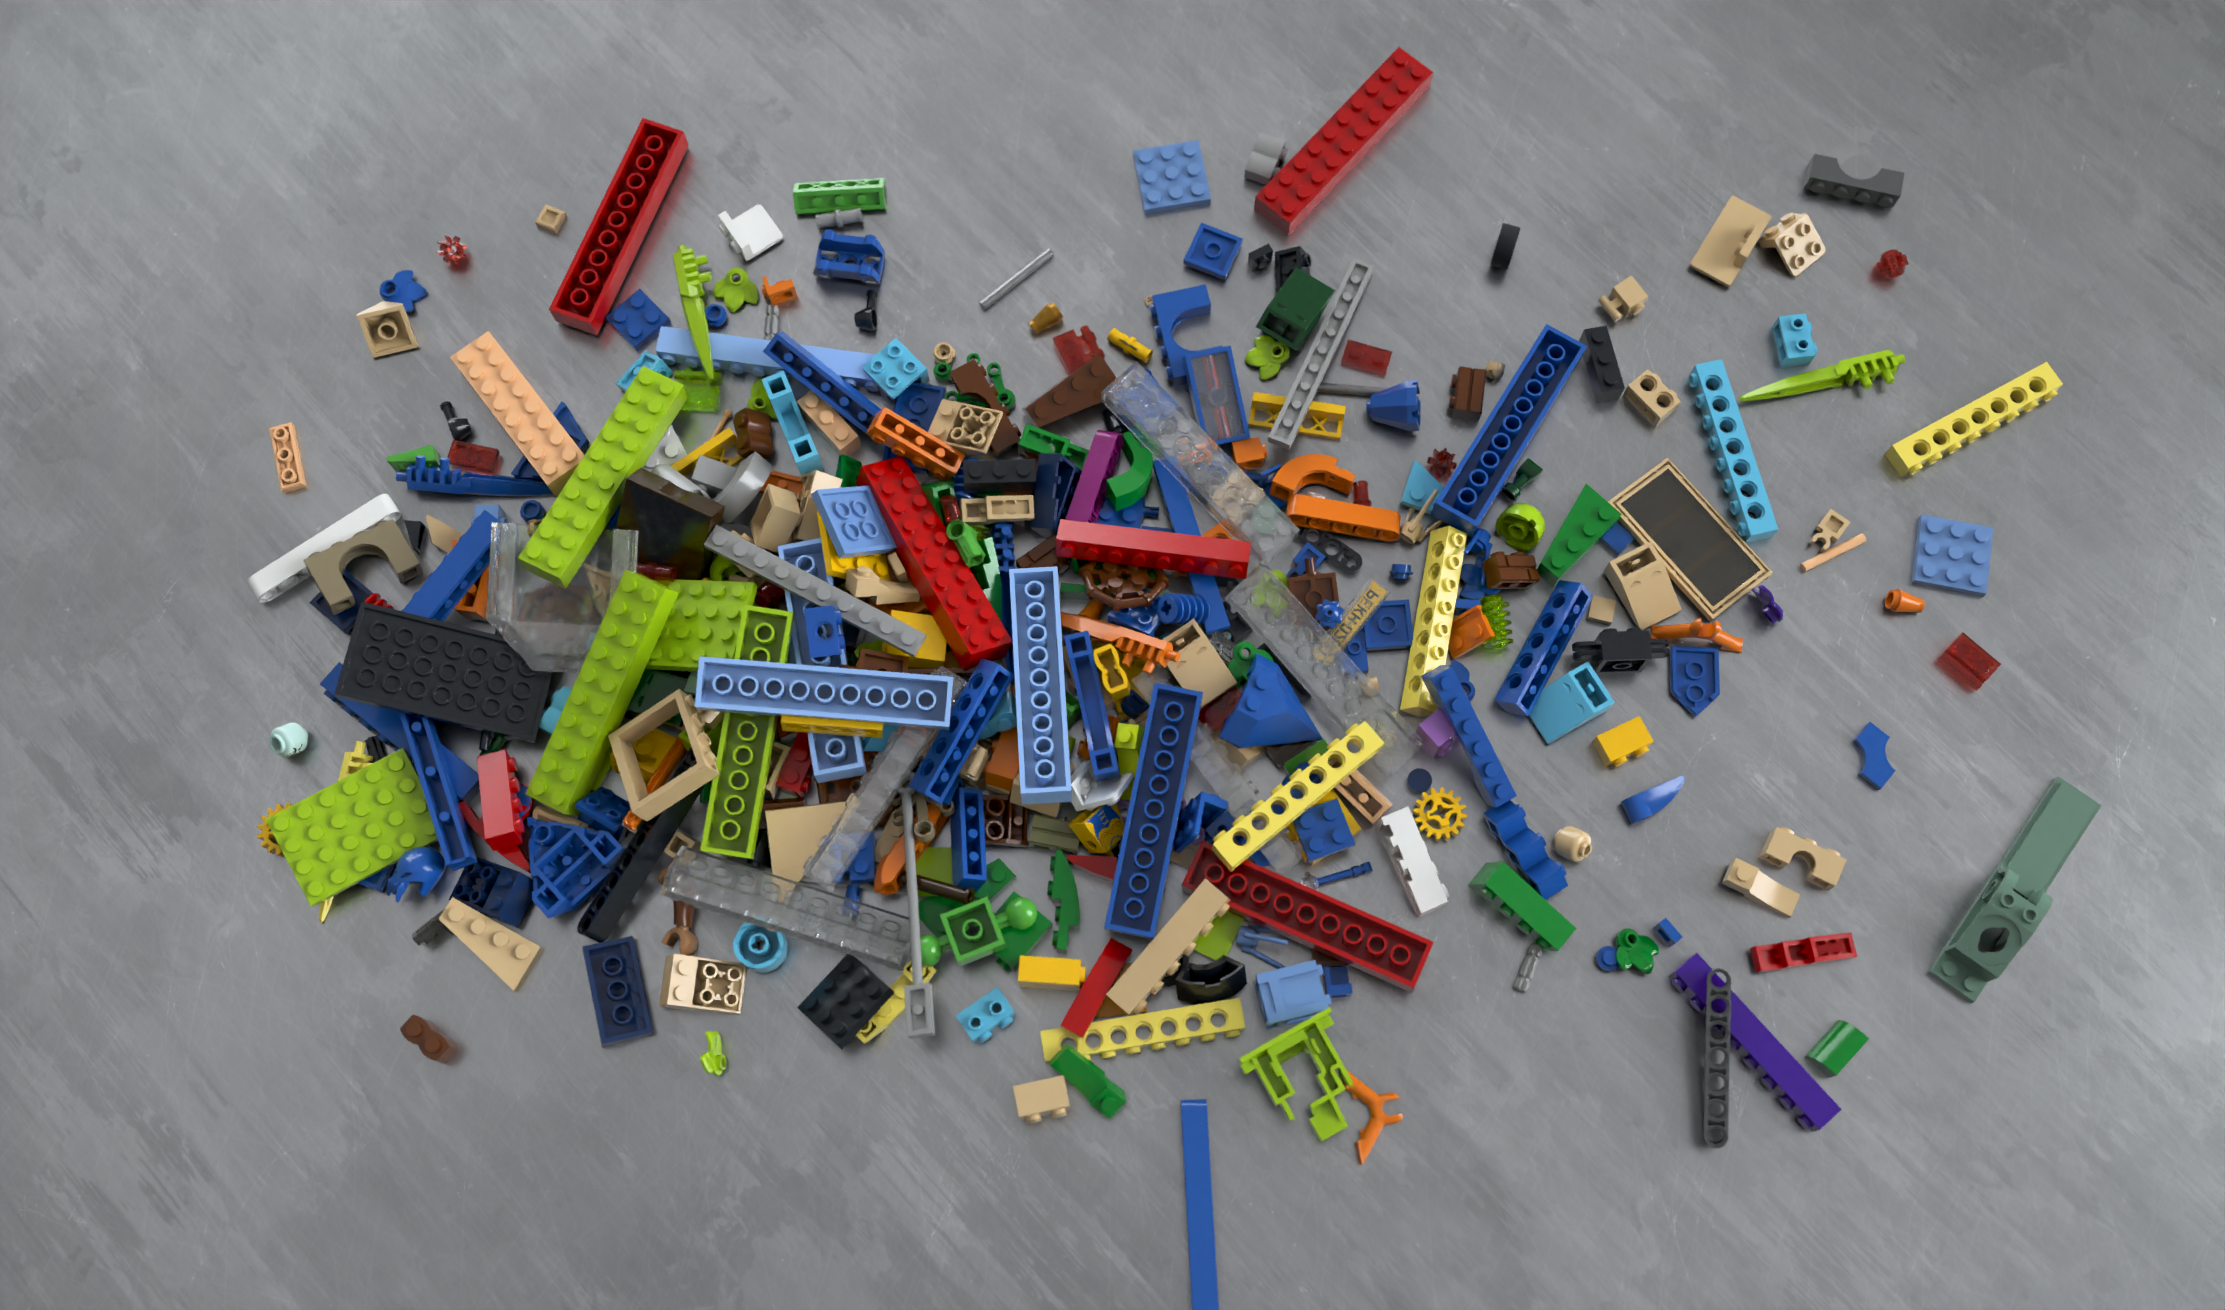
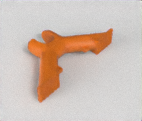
M1697 618L1692 623L1651 626L1650 639H1668L1669 642H1672L1674 639L1694 637L1710 640L1720 645V650L1742 653L1743 638L1734 637L1722 631L1721 624L1716 620L1713 623H1701V618Z
M1347 1070L1354 1085L1348 1087L1343 1081V1086L1352 1093L1353 1099L1359 1098L1369 1107L1371 1115L1365 1129L1359 1130V1140L1354 1143L1357 1148L1358 1161H1360L1358 1164L1362 1165L1384 1125L1400 1122L1403 1114L1390 1116L1386 1115L1382 1110L1384 1102L1399 1099L1396 1093L1376 1094Z

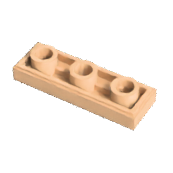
M290 422L269 428L280 490L283 493L306 488L295 425Z

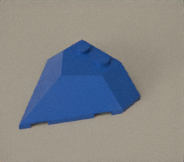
M1256 653L1246 674L1249 676L1234 712L1227 716L1218 738L1239 749L1251 746H1272L1322 740L1323 738L1279 665Z
M527 817V824L530 827V871L534 890L532 891V901L547 918L577 909L603 885L625 849L608 831H595L585 827L553 821H540L536 818Z

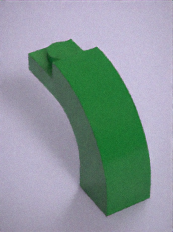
M1131 431L1122 434V450L1131 468L1122 475L1106 480V495L1115 511L1127 508L1138 502L1148 491L1152 480L1153 455L1150 446L1142 447L1139 439H1135Z

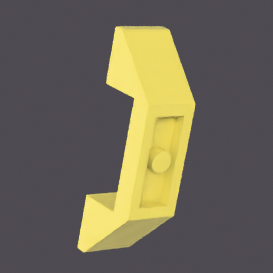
M911 961L901 970L903 974L890 986L895 993L856 1034L864 1044L886 1029L905 1009L904 986L913 985ZM922 966L923 983H928L937 971L933 966Z

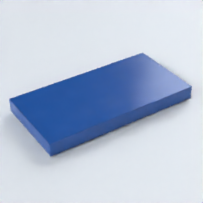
M913 382L897 396L893 412L928 432L942 399H945L946 387ZM885 445L882 461L899 457V455L892 452L890 447ZM903 456L913 473L928 475L926 468L915 466L912 460Z

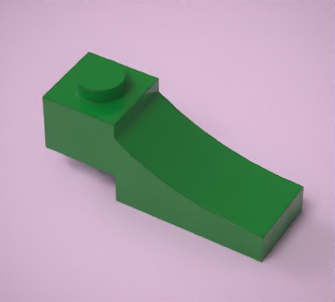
M1026 424L1018 448L1039 456V453L1062 454L1081 471L1089 453V450L1071 444L1070 439Z
M1067 1043L1050 1060V1066L1061 1075H1064L1086 1097L1090 1105L1110 1119L1126 1102L1124 1090L1106 1078L1105 1072Z

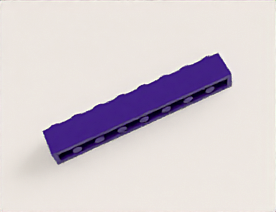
M1695 953L1669 976L1673 979L1672 984L1680 992L1684 991L1690 998V1004L1697 1011H1702L1706 1015V977L1712 968L1698 953ZM1716 973L1713 974L1711 978L1712 984L1717 987L1723 986L1725 982ZM1731 990L1730 1048L1740 1052L1744 1057V1063L1751 1070H1756L1761 1075L1762 1083L1780 1096L1779 1100L1782 1105L1788 1110L1792 1109L1798 1116V1122L1806 1130H1811L1812 1132L1820 1130L1842 1109ZM1716 998L1711 1002V1009L1714 1012H1722L1725 1009L1726 1005L1723 999ZM1720 1024L1712 1026L1714 1030L1720 1031L1723 1035L1725 1034L1724 1026Z

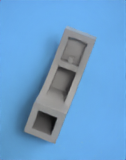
M756 451L740 462L737 472L730 483L720 494L712 499L725 506L721 524L725 521L730 523L751 503L769 477L773 466Z

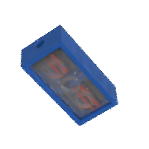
M1231 345L1185 355L1182 359L1202 449L1251 438Z

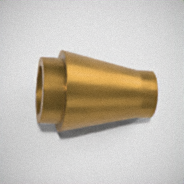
M1052 302L1049 305L1046 304L1028 324L1037 334L1046 328L1060 323L1059 320L1063 318V315Z

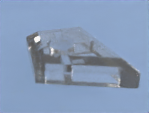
M1227 631L1212 633L1209 641L1221 659L1229 664L1233 659L1232 653L1236 642L1233 643L1230 640L1232 636Z

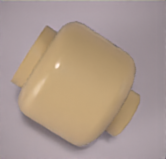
M1567 826L1555 834L1553 843L1558 855L1578 862L1591 853V837L1588 833L1573 826Z

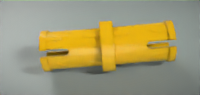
M1113 328L1107 337L1108 341L1122 348L1125 354H1132L1144 363H1147L1153 354V350L1137 342L1135 337H1129L1116 328Z

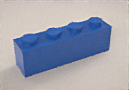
M959 787L952 799L955 812L950 816L953 885L967 889L973 887L975 892H977L987 881L983 791Z

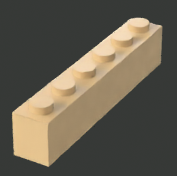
M1205 878L1106 995L1127 1014L1133 1015L1134 1012L1139 1014L1147 1005L1145 999L1150 993L1155 995L1164 985L1162 979L1167 974L1171 976L1181 965L1178 962L1184 954L1189 956L1196 948L1197 944L1194 942L1200 935L1205 937L1213 928L1211 922L1215 917L1219 916L1221 918L1230 908L1227 904L1230 899Z

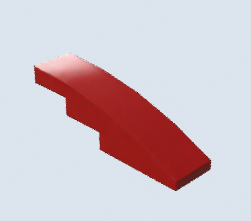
M463 801L460 803L463 817L487 843L484 836L483 817L479 819L472 806ZM520 844L496 850L508 861L531 874L530 860Z
M1067 855L1069 865L1090 876L1110 883L1114 882L1117 857Z
M1851 932L1808 937L1801 940L1783 941L1777 944L1750 948L1756 973L1858 957Z
M1110 938L1063 1019L1062 1027L1084 1038L1094 1017L1097 1016L1107 997L1106 994L1115 985L1133 949Z

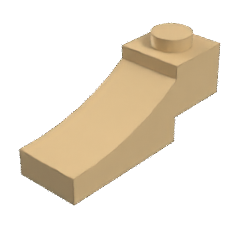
M1033 495L986 496L985 498L961 499L959 502L960 520L969 526L1034 520Z
M865 566L857 567V569H847L845 588L854 597H869L876 605L917 602L920 599L919 592L911 583L891 582L880 579L870 568Z
M1738 858L1731 861L1722 881V884L1743 893V897L1787 918L1792 916L1800 897L1799 893L1779 884L1759 871V868Z

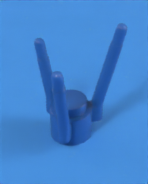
M1477 528L1472 538L1470 537L1466 542L1464 555L1468 554L1470 550L1475 553L1485 551L1483 562L1487 560L1493 546L1489 542L1491 538L1490 533L1485 529ZM1482 567L1480 584L1481 586H1485L1486 575H1484V570Z

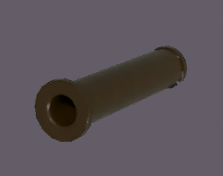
M906 871L902 873L900 878V886L907 887ZM917 875V890L957 901L964 905L973 902L975 895L973 887L967 889Z

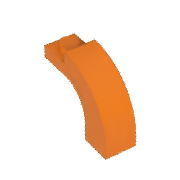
M1322 454L1302 455L1288 461L1279 469L1272 481L1270 495L1287 502V498L1290 495L1296 494L1303 486L1314 483L1329 486L1349 495L1356 475L1346 469L1336 467L1338 459L1332 456Z

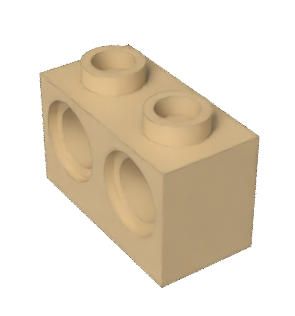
M1649 369L1631 382L1623 394L1654 427L1671 415L1681 402L1677 394L1673 390L1668 389L1662 383L1661 378ZM1641 386H1646L1650 391L1643 390ZM1657 402L1663 403L1666 407H1660Z

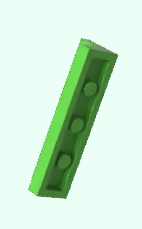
M884 178L795 183L793 189L795 214L835 212V209L843 211L858 207L861 210L885 209Z

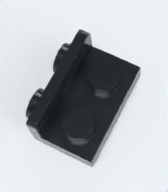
M1301 246L1275 252L1276 293H1278L1296 267L1309 274V267L1312 264L1311 257Z

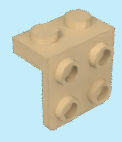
M1807 213L1786 214L1780 219L1781 222L1767 229L1764 232L1765 235L1758 240L1761 248L1776 247L1791 276L1799 275L1826 251Z

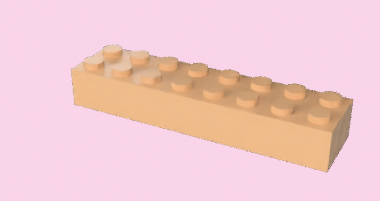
M488 331L450 358L554 496L558 497L581 462L584 454Z

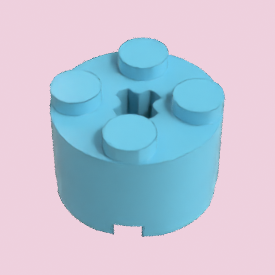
M756 918L745 922L738 929L739 931L733 941V950L737 959L749 970L757 973L770 972L778 968L786 960L788 952L786 936L771 921ZM762 941L765 945L759 951L757 948L759 947V942Z

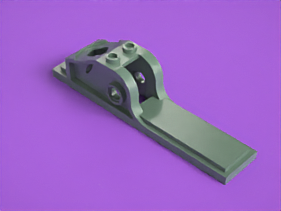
M2055 778L1932 965L1928 974L1968 1002H1975L1987 982L1999 978L2011 960L2034 934L2047 914L2053 898L2047 895L2046 891L2102 805L2062 778ZM1991 927L2006 928L1997 941L1993 952H1980L1977 946L1980 942V935L1985 929Z

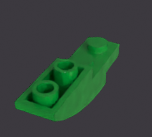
M1056 850V857L1051 856L1050 871H1054L1053 881L1048 882L1047 895L1052 896V903H1059L1061 906H1056L1055 921H1059L1058 931H1053L1052 946H1057V953L1067 954L1069 929L1079 930L1080 927L1079 898L1070 865L1062 850Z

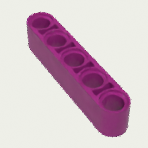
M1097 430L1065 520L1088 523L1097 522L1106 496V480L1112 478L1122 449L1123 436L1121 433Z

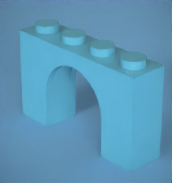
M784 371L761 379L800 474L815 470L824 472L820 457Z

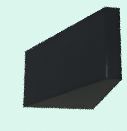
M404 520L412 548L417 554H421L426 526L421 521Z

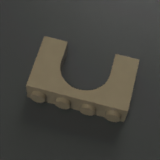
M394 519L379 522L374 528L360 531L352 538L343 542H336L330 548L322 552L312 553L308 558L304 559L310 576L333 615L356 605L353 594L343 579V571L346 565L357 556L373 554L382 557L388 562L400 584L422 574L418 559Z

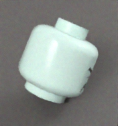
M287 723L272 730L269 738L271 750L281 757H289L305 750L308 742L306 730L297 723Z

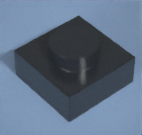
M1269 243L1249 253L1248 265L1252 271L1257 268L1262 269L1272 261L1273 249Z

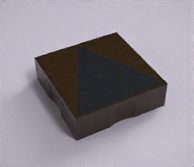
M640 468L626 478L610 559L653 579L703 580V578H709L713 552L706 549L704 543L716 525L721 527L725 506L695 492L684 490L671 481Z

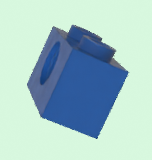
M836 605L804 609L810 658L842 654V649L846 647L844 634H839L838 625L842 624L841 610H836ZM824 624H828L832 629V634L827 639L822 638L819 634V629Z

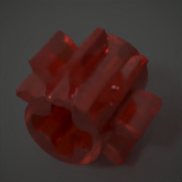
M445 235V240L437 242L440 245V250L437 251V254L445 255L443 261L449 263L452 259L453 262L458 264V259L466 257L463 249L467 245L459 243L460 238L456 235L453 237V240L450 236Z
M1894 249L1884 252L1877 266L1879 273L1887 275L1888 278H1895L1905 272V266L1909 263L1906 254L1902 255V252Z
M1447 448L1439 452L1434 449L1433 457H1428L1427 460L1428 464H1432L1429 473L1434 472L1437 478H1440L1442 475L1450 477V469H1455L1457 463L1452 462L1455 453L1450 454L1447 452Z

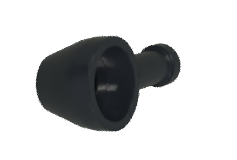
M870 289L866 292V308L856 312L854 320L858 328L876 330L878 319L875 307L878 292Z
M446 401L440 404L455 442L472 432L467 418L455 417L451 402Z

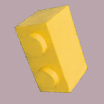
M1638 716L1596 736L1592 744L1605 767L1612 764L1614 767H1618L1628 761L1627 757L1635 754L1636 757L1647 753L1649 751L1648 747L1654 741L1641 717Z

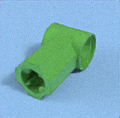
M962 520L951 521L946 533L954 541L965 564L968 567L980 565L984 562L986 555L977 540L976 531Z

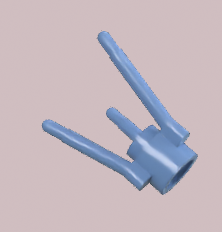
M1249 924L1248 927L1241 925L1236 945L1242 946V951L1251 953L1276 968L1285 967L1251 947H1257L1258 940L1283 945L1288 944L1287 940L1260 935V932L1276 933L1264 927Z

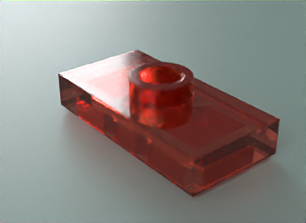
M453 440L447 458H449V464L493 473L500 452L495 448Z

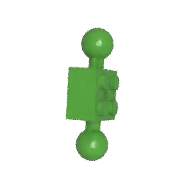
M984 897L941 914L940 917L947 935L939 938L930 934L920 936L922 966L930 967L935 965L941 959L943 952L953 949L957 963L960 966L1006 949L1007 945L1001 929L1008 926L1020 930L1031 927L1037 918L1035 904L1028 898L1017 897L1008 903L1005 912L995 915L988 897ZM975 927L977 930L980 929L974 937L968 935L971 933L970 928Z

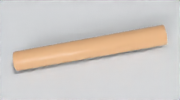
M1861 533L1802 562L1800 567L1802 571L1806 572L1866 542V537Z

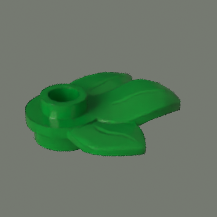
M1239 642L1233 648V659L1228 664V669L1236 681L1241 677L1248 681L1249 676L1246 674L1255 654L1257 653L1274 662L1270 654L1265 650L1256 649L1250 642ZM1242 649H1246L1249 652L1248 657L1242 655Z
M1626 928L1621 930L1616 938V945L1618 947L1616 961L1623 971L1633 965L1647 975L1650 974L1654 966L1652 956L1660 953L1657 944L1648 936L1638 935L1632 929Z

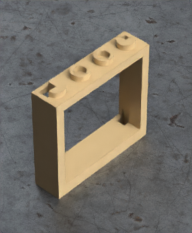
M680 689L608 736L632 813L645 821L651 820L720 775L716 765L717 758L710 748L711 740L703 728L705 725L704 720L695 708V701L692 695H688ZM680 712L697 764L648 795L632 743Z

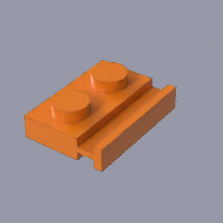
M1476 605L1453 619L1448 646L1452 658H1459L1495 637L1486 615L1481 610V605Z

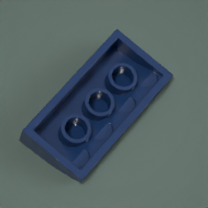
M633 936L582 946L601 1046L606 1047L652 1034Z

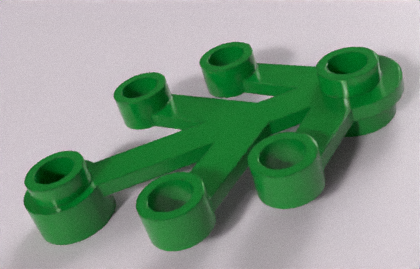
M971 353L967 356V362L975 358L978 360L977 364L981 363L978 354ZM945 362L938 363L934 367L935 379L941 383L950 381L949 374L953 371L951 366ZM995 362L990 363L987 366V373L993 379L994 386L998 392L996 398L1000 405L1004 403L1007 409L1010 410L1015 405V395L1012 391L1005 389L1001 378L1000 365ZM946 368L947 370L944 373H940L939 369ZM992 368L998 369L996 373L990 372ZM949 391L945 395L946 400L951 396L956 397L955 402H964L975 398L971 396L960 397L955 391ZM1001 397L1008 398L1005 402L1000 401ZM972 400L966 403L988 408L983 402L977 403Z

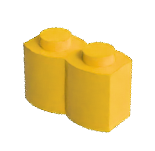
M1111 644L1095 649L1093 652L1094 661L1102 676L1103 684L1109 697L1115 701L1130 695V684L1126 673L1122 669L1116 649Z

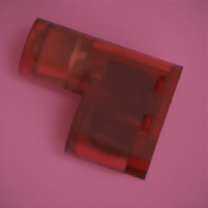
M953 494L940 497L947 527L951 521L957 520L961 516L957 499Z

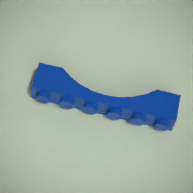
M1084 631L1066 635L1064 638L1080 703L1095 779L1097 782L1121 777L1089 632Z
M1440 665L1422 675L1421 677L1432 699L1447 718L1466 753L1474 775L1475 784L1485 804L1497 808L1516 797L1517 795L1452 666Z

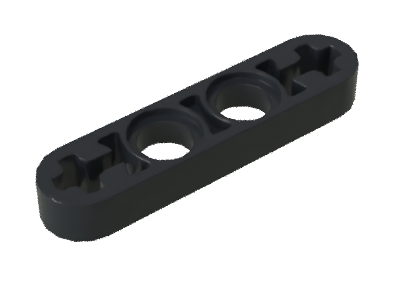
M1285 515L1282 527L1288 535L1303 545L1307 542L1326 556L1324 558L1326 561L1342 572L1354 575L1360 571L1362 557L1356 551L1324 530L1306 527L1302 535H1300V528L1303 529V527L1295 525L1292 528L1289 527ZM1314 531L1319 535V539L1311 542L1306 538V534ZM1330 544L1335 545L1339 551L1336 555H1329L1325 550L1326 546ZM1342 552H1345L1344 558L1342 557L1341 561H1338ZM1352 559L1356 560V566H1347L1348 561H1351Z

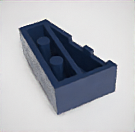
M1039 453L1034 495L1035 518L1031 521V528L1044 538H1049L1053 534L1057 536L1060 519H1066L1082 473L1077 466L1062 454Z

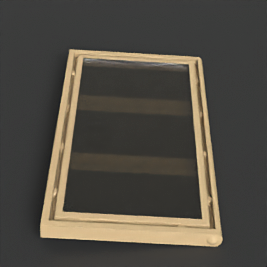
M1669 458L1663 459L1661 463L1608 501L1622 514L1619 521L1641 546L1651 541L1663 560L1669 577L1710 622L1750 592L1751 589L1755 588L1766 578L1771 577L1773 573Z

